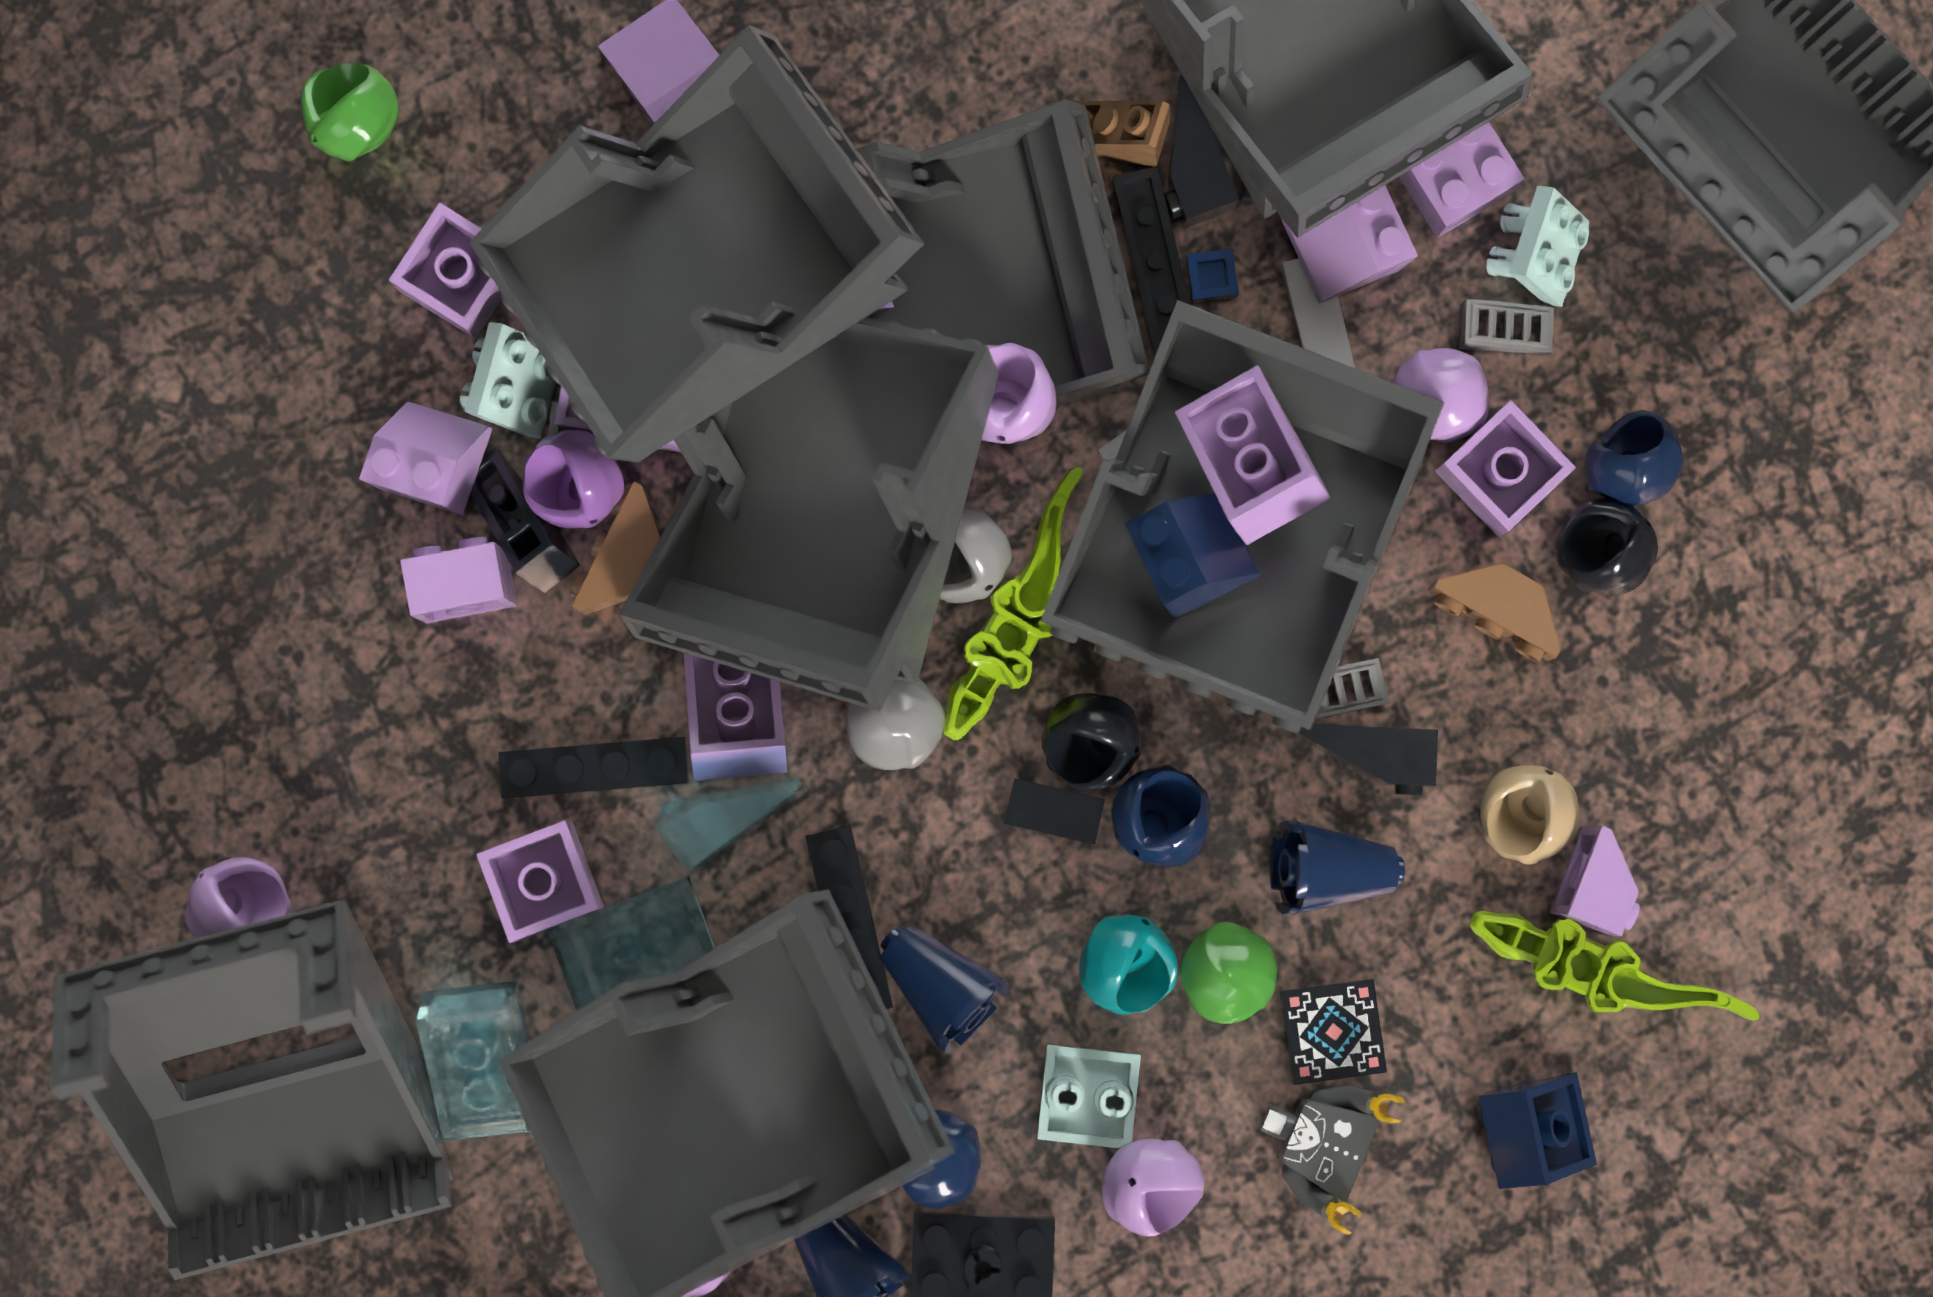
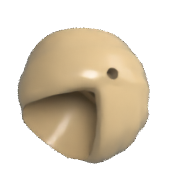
M1522 765L1498 772L1488 783L1480 805V818L1485 841L1500 856L1526 865L1536 864L1559 853L1575 839L1581 824V812L1574 787L1561 774L1544 766Z

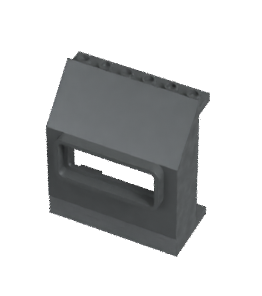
M1701 0L1596 98L1599 104L1792 315L1906 221L1902 213L1933 180V85L1855 0H1711L1709 2Z
M346 899L55 976L50 1088L58 1100L79 1094L85 1099L168 1230V1270L174 1280L452 1207L450 1180H454L418 1045L361 930L359 931L358 924H356L355 918H353L352 912H350L349 905L347 906ZM351 1022L358 1035L356 1038L186 1083L177 1082L164 1062L300 1025L309 1034Z

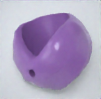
M574 429L552 434L543 438L536 445L534 451L526 457L523 481L525 501L535 514L552 525L564 528H592L610 514L613 507L623 496L624 480L616 460L606 457L598 450L594 443L595 436L590 432Z

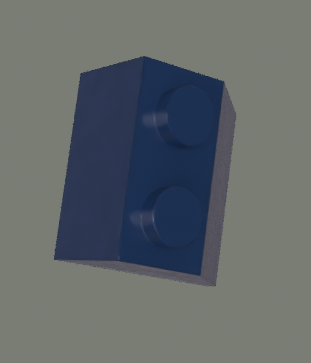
M1215 493L1166 501L1125 522L1127 530L1164 606L1175 619L1261 576L1243 539L1229 522Z
M1577 1072L1510 1085L1479 1096L1481 1119L1486 1128L1491 1151V1165L1496 1174L1499 1189L1547 1185L1597 1165Z

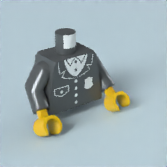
M1348 1084L1318 1089L1311 1098L1301 1097L1294 1114L1269 1105L1263 1116L1259 1131L1282 1140L1276 1158L1283 1163V1178L1301 1203L1323 1218L1328 1219L1334 1229L1346 1235L1351 1234V1231L1342 1227L1341 1218L1346 1212H1351L1361 1218V1212L1346 1202L1379 1122L1399 1123L1401 1119L1392 1118L1388 1115V1104L1391 1101L1405 1103L1404 1098L1393 1094L1379 1095L1377 1092Z

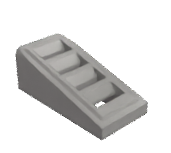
M1465 299L1461 304L1459 350L1552 354L1554 307ZM1479 315H1487L1486 336L1478 335ZM1497 316H1504L1503 338L1496 337ZM1514 317H1522L1521 340L1513 339ZM1531 318H1540L1539 342L1531 341Z
M1379 658L1338 666L1332 678L1338 705L1330 706L1326 692L1315 720L1389 703ZM1368 670L1374 697L1365 699L1359 672ZM1350 674L1356 701H1347L1342 680L1344 675Z

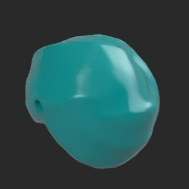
M1132 914L1107 916L1096 925L1083 948L1079 961L1080 982L1088 997L1108 1011L1120 1015L1146 1012L1167 996L1175 987L1178 977V965L1174 947L1167 935L1151 918Z

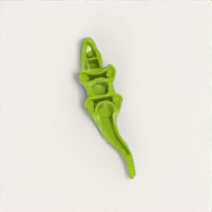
M1074 467L1068 470L1042 513L1034 548L1026 566L1020 575L1016 576L1013 580H1008L991 593L990 599L993 611L990 613L981 631L977 632L965 643L963 648L964 657L971 666L964 676H961L951 685L947 696L943 734L952 740L961 739L974 724L986 715L993 701L994 693L1000 684L1009 685L1011 689H1019L1029 682L1032 673V661L1029 659V656L1039 639L1053 636L1049 633L1052 626L1040 621L1059 575L1063 513L1069 496L1083 473L1081 467Z
M1477 911L1473 913L1469 923L1472 931L1482 938L1496 954L1507 959H1521L1532 963L1534 980L1538 986L1549 990H1560L1566 987L1585 996L1589 1009L1594 1013L1619 1012L1626 1007L1642 1010H1669L1692 1006H1712L1731 1011L1751 1021H1756L1760 1018L1758 1011L1753 1006L1724 992L1699 985L1669 983L1649 976L1641 971V959L1627 943L1617 940L1604 946L1586 938V932L1572 919H1558L1556 922H1553V928L1543 931L1516 914Z

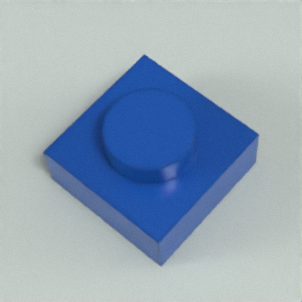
M1233 248L1187 254L1186 265L1192 303L1238 297L1239 289Z

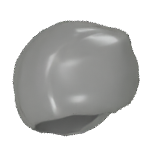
M964 505L940 599L949 603H966L988 598L1002 582L1012 559L1010 543L1003 530L990 516L974 506Z
M918 678L917 685L895 680L880 712L853 703L849 704L847 712L849 744L857 757L873 768L882 770L913 769L931 755L942 739L945 724L944 709L932 690L920 678Z

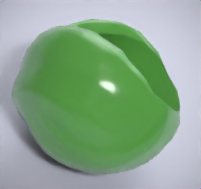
M344 63L316 72L305 82L301 94L302 118L310 143L328 156L344 161H353L355 158L367 154L382 145L390 136L399 114L398 100L392 85L378 70L369 65Z
M1224 921L1202 931L1192 941L1182 959L1180 973L1187 999L1197 1014L1208 1021L1230 1024L1243 1021L1267 1006L1276 988L1278 967L1272 946L1264 937L1255 934L1244 926Z

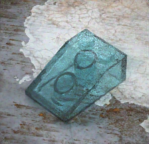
M793 778L693 796L688 800L680 795L658 811L662 819L653 826L687 872L697 871L807 789L802 780Z
M690 877L571 919L547 930L576 1011L621 983L676 973L716 948Z
M518 981L425 991L416 1022L443 1141L529 1132L524 1115L513 1091L507 1084L506 1075L499 1062V1059L528 1042L526 1019Z

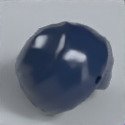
M1646 410L1631 412L1620 418L1606 431L1601 439L1593 441L1586 452L1585 473L1588 489L1598 493L1600 496L1630 506L1645 505L1662 498L1672 489L1683 467L1684 457L1676 430L1662 416Z
M1162 765L1135 773L1120 786L1113 799L1111 819L1115 838L1124 850L1140 861L1164 867L1184 865L1197 856L1208 835L1210 800L1207 792L1194 776L1180 772L1171 765Z
M944 1110L935 1111L955 1153L934 1164V1170L902 1185L913 1202L934 1209L957 1204L968 1198L976 1186L981 1166V1149L977 1130L959 1115Z

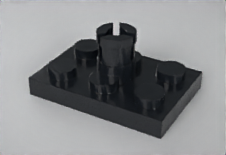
M914 1211L911 1297H1052L1055 1217Z

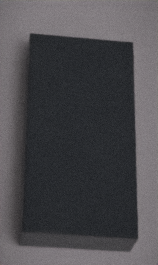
M1014 778L1004 824L1095 845L1105 799Z

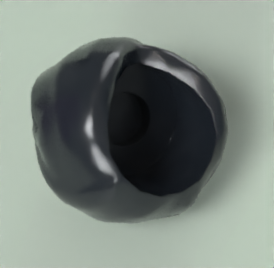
M1599 498L1583 503L1571 512L1565 520L1559 535L1556 537L1555 551L1558 565L1575 587L1586 592L1614 596L1628 593L1643 583L1655 563L1658 554V541L1653 526L1638 509L1609 498Z
M1080 693L1062 699L1051 710L1043 728L1041 745L1046 755V764L1052 772L1070 787L1079 791L1092 792L1115 785L1130 771L1141 755V734L1134 710L1129 704L1113 696Z

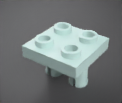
M1537 185L1531 207L1508 203L1503 211L1507 214H1512V217L1501 216L1500 225L1503 232L1521 234L1517 250L1494 246L1489 254L1493 257H1498V260L1488 258L1486 268L1489 275L1517 279L1544 304L1562 307L1566 293L1571 290L1574 284V268L1580 250L1585 247L1588 241V225L1590 221L1555 188Z
M489 322L485 338L478 339L474 347L482 350L481 352L473 351L472 359L477 368L473 382L466 383L462 391L469 393V396L460 395V405L466 413L524 436L541 439L556 381L548 373V363L540 351L528 342L523 332L501 323Z
M1047 1044L1037 1139L1122 1148L1132 1143L1141 1055Z

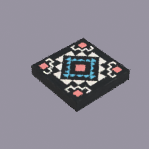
M1374 979L1280 991L1293 1085L1387 1073Z

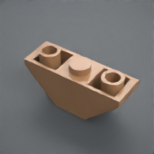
M1163 100L1074 101L1086 107L1097 156L1125 165L1157 166L1170 125L1169 103Z
M634 481L629 491L624 489L623 496L611 510V513L616 515V518L609 532L602 530L594 542L591 555L596 558L588 574L581 572L572 587L570 597L575 599L572 608L585 615L627 600L662 535L647 491L642 485Z
M1504 563L1439 579L1432 583L1427 591L1437 597L1434 604L1442 610L1455 616H1459L1461 612L1477 620L1474 626L1479 631L1498 640L1501 635L1517 643L1515 650L1519 654L1534 662L1540 663L1542 658L1546 661L1555 659L1561 651L1544 587Z

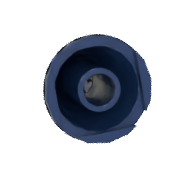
M1298 821L1281 822L1278 828L1285 829L1283 837L1273 838L1270 854L1271 890H1280L1282 902L1274 903L1277 910L1284 915H1295L1391 894L1396 890L1397 885L1402 884L1404 880V860L1401 856H1398L1394 847Z
M912 925L904 930L897 926L884 938L880 945L884 950L880 960L938 1048L946 1054L952 1052L950 1042L955 1040L961 1046L992 1016L997 1007L991 1001L997 992L1005 998L1009 991L1010 985L1002 977Z
M846 1214L794 1239L816 1297H890L903 1286L901 1281L908 1280L911 1277L894 1257Z

